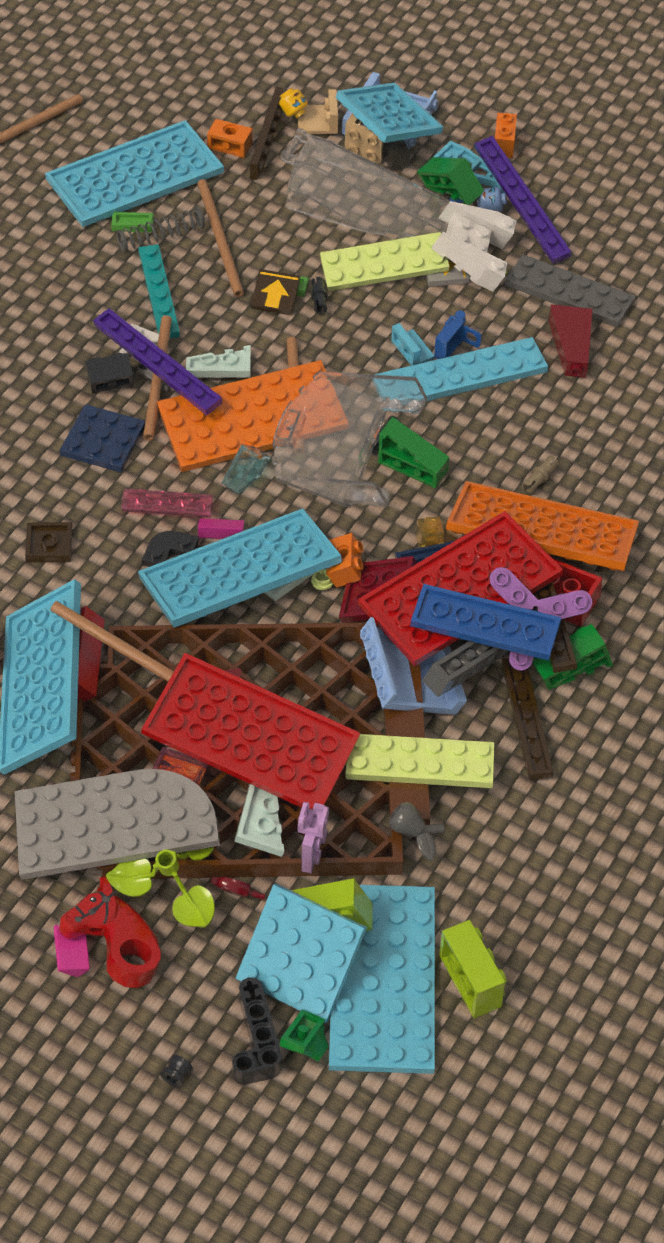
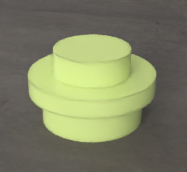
M326 569L312 575L311 582L316 589L327 590L333 586V582L326 574Z

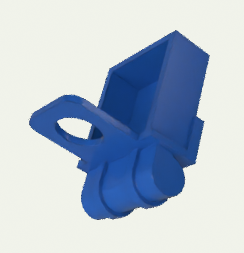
M459 310L455 313V316L451 315L445 322L442 331L436 336L434 358L450 357L462 341L477 348L481 346L482 335L478 331L464 325L466 322L464 311ZM467 333L474 334L476 341L470 340Z

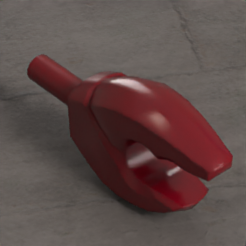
M212 877L210 881L211 884L221 890L243 898L249 895L264 900L266 895L251 890L249 884L237 879Z

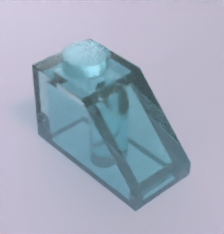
M241 444L221 483L237 494L242 493L261 476L270 456L255 446Z

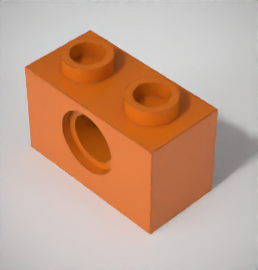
M497 113L495 140L507 158H513L517 114Z
M215 119L207 133V146L209 149L245 158L253 144V128Z
M353 533L330 539L329 541L341 554L342 558L341 563L326 568V574L335 587L338 588L346 585V583L361 580V570H363L362 553L364 552L361 541L357 540Z

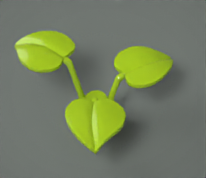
M214 847L180 852L178 854L175 851L165 849L157 854L152 872L149 861L147 859H139L119 863L112 871L106 874L108 881L117 891L126 896L139 897L151 890L152 882L150 878L154 877L157 871L160 870L165 876H173L184 894L175 899L172 908L173 915L179 923L189 927H206L213 919L215 906L212 895L202 886H194L187 892L177 874L179 869L177 859L185 860L188 856L192 860L199 861L208 857Z

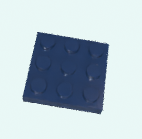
M85 404L60 448V456L121 473L144 431L145 420Z

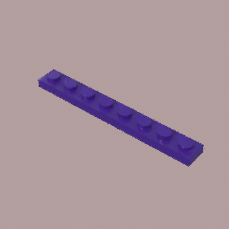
M490 136L476 142V151L551 262L555 264L571 257V250L494 137Z
M108 308L93 320L95 327L205 415L210 414L223 403L222 397Z

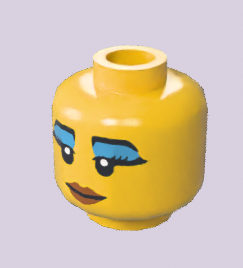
M292 87L280 95L279 105L286 116L298 118L306 112L304 108L307 107L308 102L299 89L294 90Z

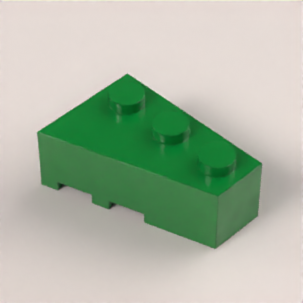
M433 157L417 171L426 188L441 195L445 193L450 194L451 199L456 201L459 198L466 205H470L484 192L472 171L470 162L465 158Z
M394 417L390 419L379 434V464L433 488H436L447 474L449 456Z
M592 623L579 628L576 633L569 636L577 662V669L553 673L550 660L533 658L534 668L548 690L574 681V676L586 672L587 675L594 673V668L605 665L607 668L613 666L606 644Z

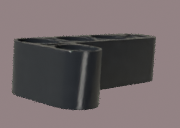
M248 977L242 980L239 985V1001L252 1049L237 1053L232 1060L233 1078L238 1084L242 1085L273 1079L282 1070L281 1050L263 986L258 979ZM250 993L255 997V1000L251 1001ZM255 1014H259L262 1017L253 1018L252 1016ZM261 1037L268 1038V1040L266 1041H260L258 1039ZM273 1060L275 1063L266 1064L265 1061ZM248 1066L249 1069L240 1070L239 1067Z

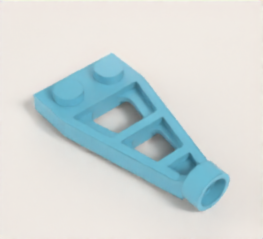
M449 141L434 156L465 158L472 164V171L480 184L499 187L502 193H505L482 158L468 148ZM479 168H481L484 171H486L487 174L483 176L480 174H476L475 172Z

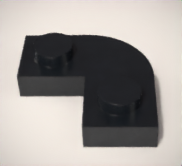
M178 531L158 533L150 540L142 558V566L151 567L168 560L170 554L179 556L197 549L199 536Z

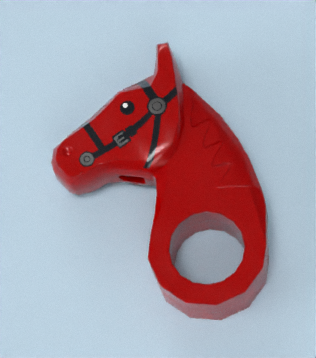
M107 877L100 878V887H97V892L87 894L60 918L59 931L66 939H74L86 934L105 936L107 943V972L116 983L124 987L140 988L149 984L155 976L161 959L157 937L136 910L113 894ZM122 955H136L145 964L132 965L126 962Z

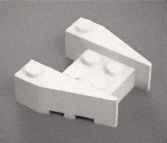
M450 201L439 216V219L448 223L447 232L441 233L431 249L443 258L445 256L456 264L454 267L459 271L463 269L471 276L469 279L474 283L493 292L505 277L507 262L487 253L490 243L503 249L514 235L516 220L497 211Z

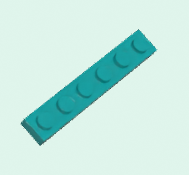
M159 244L138 247L157 333L159 334L162 316H170L172 323L169 339L180 337V331Z

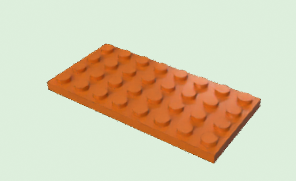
M321 360L212 387L210 389L222 397L223 403L208 415H205L182 395L157 401L160 416L181 472L293 444L297 439H304L305 441L348 430L347 419Z
M466 481L448 518L446 530L453 531L456 534H467L506 511L548 555L553 554L567 560L583 561L589 565H600L614 571H624L639 521Z

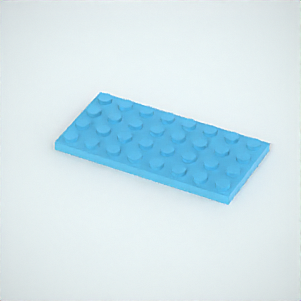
M184 120L45 173V177L80 225L85 227L112 216L114 212L126 211L198 183L201 179L206 180L224 173V166L187 121Z
M302 508L140 570L138 574L146 589L173 628L323 569L330 568L341 563L342 558L341 554Z
M75 579L6 616L0 716V772L4 775L76 739L80 628L50 611L53 603L58 601L80 614L81 583Z
M359 885L373 903L372 930L365 931L336 1005L330 1015L329 1070L434 1074L435 887Z

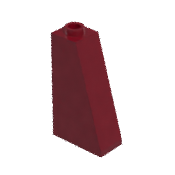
M551 304L549 325L564 375L586 378L593 309Z

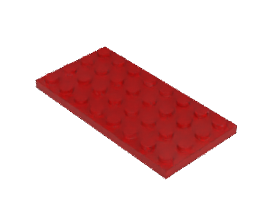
M504 511L358 599V605L369 617H374L375 624L414 666H417L460 639L410 626L423 584L508 604L490 584V575L493 570L500 567L507 568L533 594L561 577L563 569Z
M184 653L141 729V734L294 805L302 808L303 802H307L311 810H313L314 803L325 806L360 737V732L187 653Z

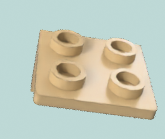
M328 89V98H325V105H307L304 108L306 112L298 117L299 134H338L336 89Z
M352 113L345 126L344 153L381 164L383 142L371 130L363 126L364 123Z

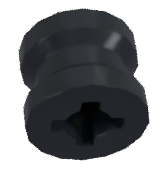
M172 1055L168 1060V1066L161 1070L160 1076L169 1085L181 1088L185 1083V1077L192 1073L193 1067L181 1056Z

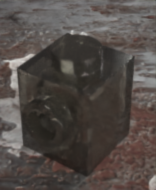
M404 140L383 142V158L391 172L410 167L411 152Z

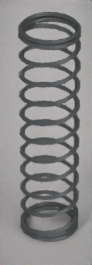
M195 207V209H191L190 213L185 210L183 215L176 213L175 217L169 215L168 219L162 217L160 222L154 219L152 224L146 222L145 227L142 224H139L137 229L131 226L130 232L126 228L123 231L118 230L117 240L123 252L128 251V243L124 234L126 230L130 235L132 247L136 248L131 233L132 228L136 230L139 243L143 246L139 226L143 227L147 242L151 244L147 232V224H150L152 227L155 241L158 242V236L154 228L155 221L160 225L163 239H166L165 231L162 227V219L167 222L169 234L173 237V231L169 224L170 217L174 219L177 233L181 235L177 215L182 217L184 229L188 233V226L184 219L185 212L190 216L193 230H196L192 210H194L198 226L202 229L206 225L204 214L200 207Z

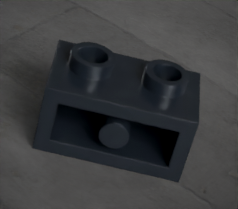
M128 352L123 354L115 353L103 358L95 357L85 361L92 394L134 385Z

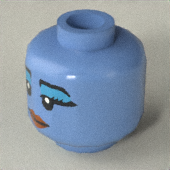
M499 187L485 188L484 192L477 198V205L479 208L502 212L504 205H507L506 193H502Z

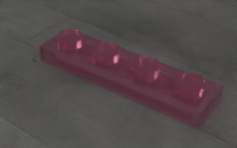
M124 489L121 509L125 512L211 518L213 495Z

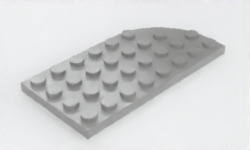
M141 769L15 791L18 861L21 880L156 857L160 851L165 849L180 853L220 846L217 819L208 796L192 780L175 772L160 769Z

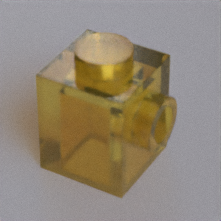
M440 516L417 519L416 538L419 548L444 542V531Z

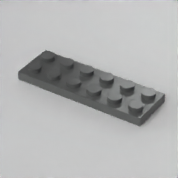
M522 254L505 279V286L550 303L562 306L592 308L593 319L617 328L635 301V296L524 254Z

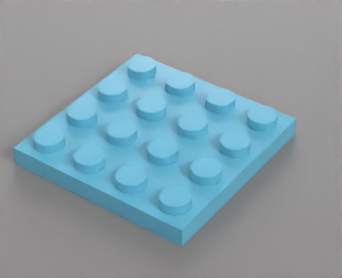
M396 83L338 90L336 98L342 105L349 109L357 119L366 125L367 129L371 130L384 143L441 134L443 126Z
M273 884L235 979L242 981L248 977L256 978L261 982L264 993L300 1011L303 1009L326 1019L325 1023H327L367 927L279 884Z

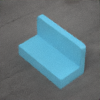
M400 323L392 326L391 341L411 366L434 359V354L414 330L406 332Z

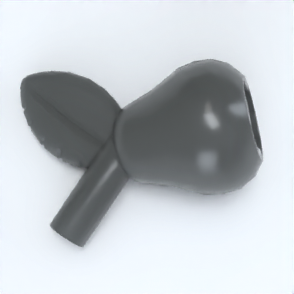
M408 802L399 804L389 818L390 828L397 833L417 837V845L421 853L429 861L433 860L436 855V844L431 834H442L444 832L443 824L425 825L424 820L413 804Z

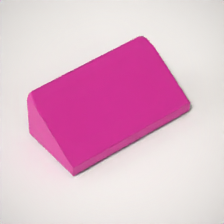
M200 518L198 523L199 538L224 539L244 531V520Z
M59 925L53 926L58 971L74 977L81 976L90 968L86 935H81L74 939H66L60 933Z

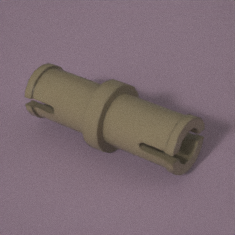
M548 456L539 467L537 466L533 469L532 475L522 483L523 490L530 486L525 491L526 493L532 494L541 483H545L549 479L552 471L559 466L558 460L550 465L555 457Z

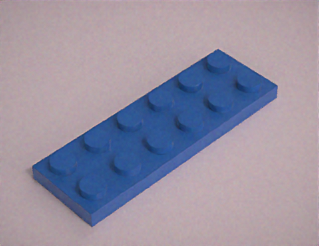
M423 584L410 626L549 660L561 623V617Z

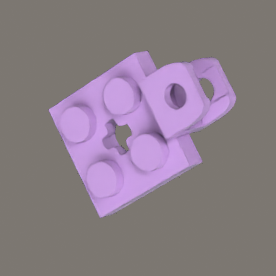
M303 802L299 815L298 832L305 834L302 843L303 872L312 873L314 864H319L321 850L319 849L321 843L325 844L329 807H325L323 804L314 803L313 810L309 809V803Z

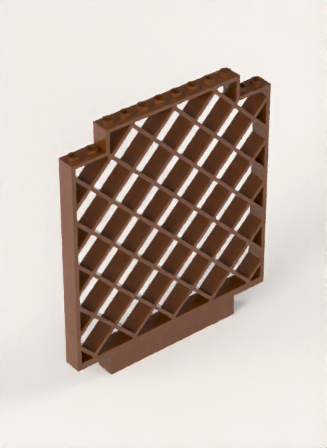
M366 623L180 625L175 628L172 625L109 626L111 634L175 671L179 663L173 665L158 653L169 643H183L192 651L189 655L222 670L241 668V678L259 687L261 686L248 677L246 673L263 660L280 673L263 689L279 695L290 684H294L310 697L301 706L314 712L323 707L341 721L339 722L340 724L360 732V734L425 738L423 708L409 711L383 709L385 735L364 720L379 706H382L377 695L375 682L363 673L370 666L369 660L366 657V650L350 663L336 653L333 648L341 641H355L365 648L360 636V630ZM240 642L250 652L234 665L216 652L226 643ZM284 642H298L308 651L291 664L278 654L275 649ZM105 643L104 649H108V654H104V664L99 665L96 696L84 702L83 699H78L76 739L72 741V746H76V752H71V766L75 767V772H71L70 781L82 780V759H86L101 771L102 774L99 776L128 772L144 758L159 769L165 757L156 749L162 743L150 737H141L127 724L145 709L151 713L168 681L160 677L144 690L128 677L140 668L141 665L127 657L115 666V649ZM319 660H322L338 673L323 687L304 674ZM408 660L416 701L423 703L420 664L414 666ZM349 683H352L368 696L353 711L334 697ZM118 686L132 697L133 700L116 714H113L99 700ZM84 710H88L103 724L83 739ZM117 734L133 748L113 764L96 749L113 735ZM186 754L179 759H183L182 761L186 760L185 762L189 761L188 763L191 764L199 762V760ZM345 765L325 804L345 822L328 838L326 837L325 844L321 843L319 849L321 850L320 861L318 865L314 864L312 873L302 871V858L290 859L285 854L281 857L254 848L243 859L228 860L216 850L218 846H215L211 854L202 860L195 861L188 856L185 860H179L177 874L179 878L402 875V834L390 828L389 837L368 819L385 804L389 806L390 818L399 804L408 802L417 808L425 825H430L428 784L387 782L386 785L382 781L356 780L375 795L356 811L337 795L353 781L346 779ZM222 772L206 787H202L199 783L197 784L211 801L216 817L223 822L218 827L220 845L233 833H237L244 805L234 813L216 797L234 781L247 792L249 788V783L225 772ZM278 798V817L284 821L281 825V841L283 843L295 831L298 832V820L302 808L295 812ZM357 830L375 844L377 848L367 857L352 858L339 846ZM156 857L145 858L149 861L152 872L153 864L156 863ZM119 863L99 866L97 870H102L103 877H106V874L112 871ZM158 870L156 875L150 879H174V877L165 876Z

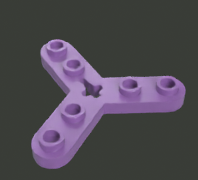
M497 568L490 575L491 586L509 605L529 610L537 607L538 612L558 616L561 619L587 613L592 606L590 594L583 590L538 600L507 568ZM511 651L509 662L514 669L523 671L531 666L534 657Z

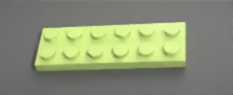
M441 232L320 252L327 291L449 271L447 257L443 258L431 249L441 235Z
M360 734L346 764V779L493 788L494 742Z

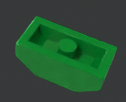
M302 1009L281 1037L279 1046L306 1055L319 1062L329 1047L324 1035L326 1019Z

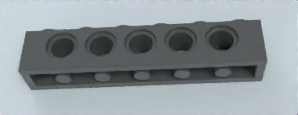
M469 641L433 663L422 681L437 697H440L511 651Z

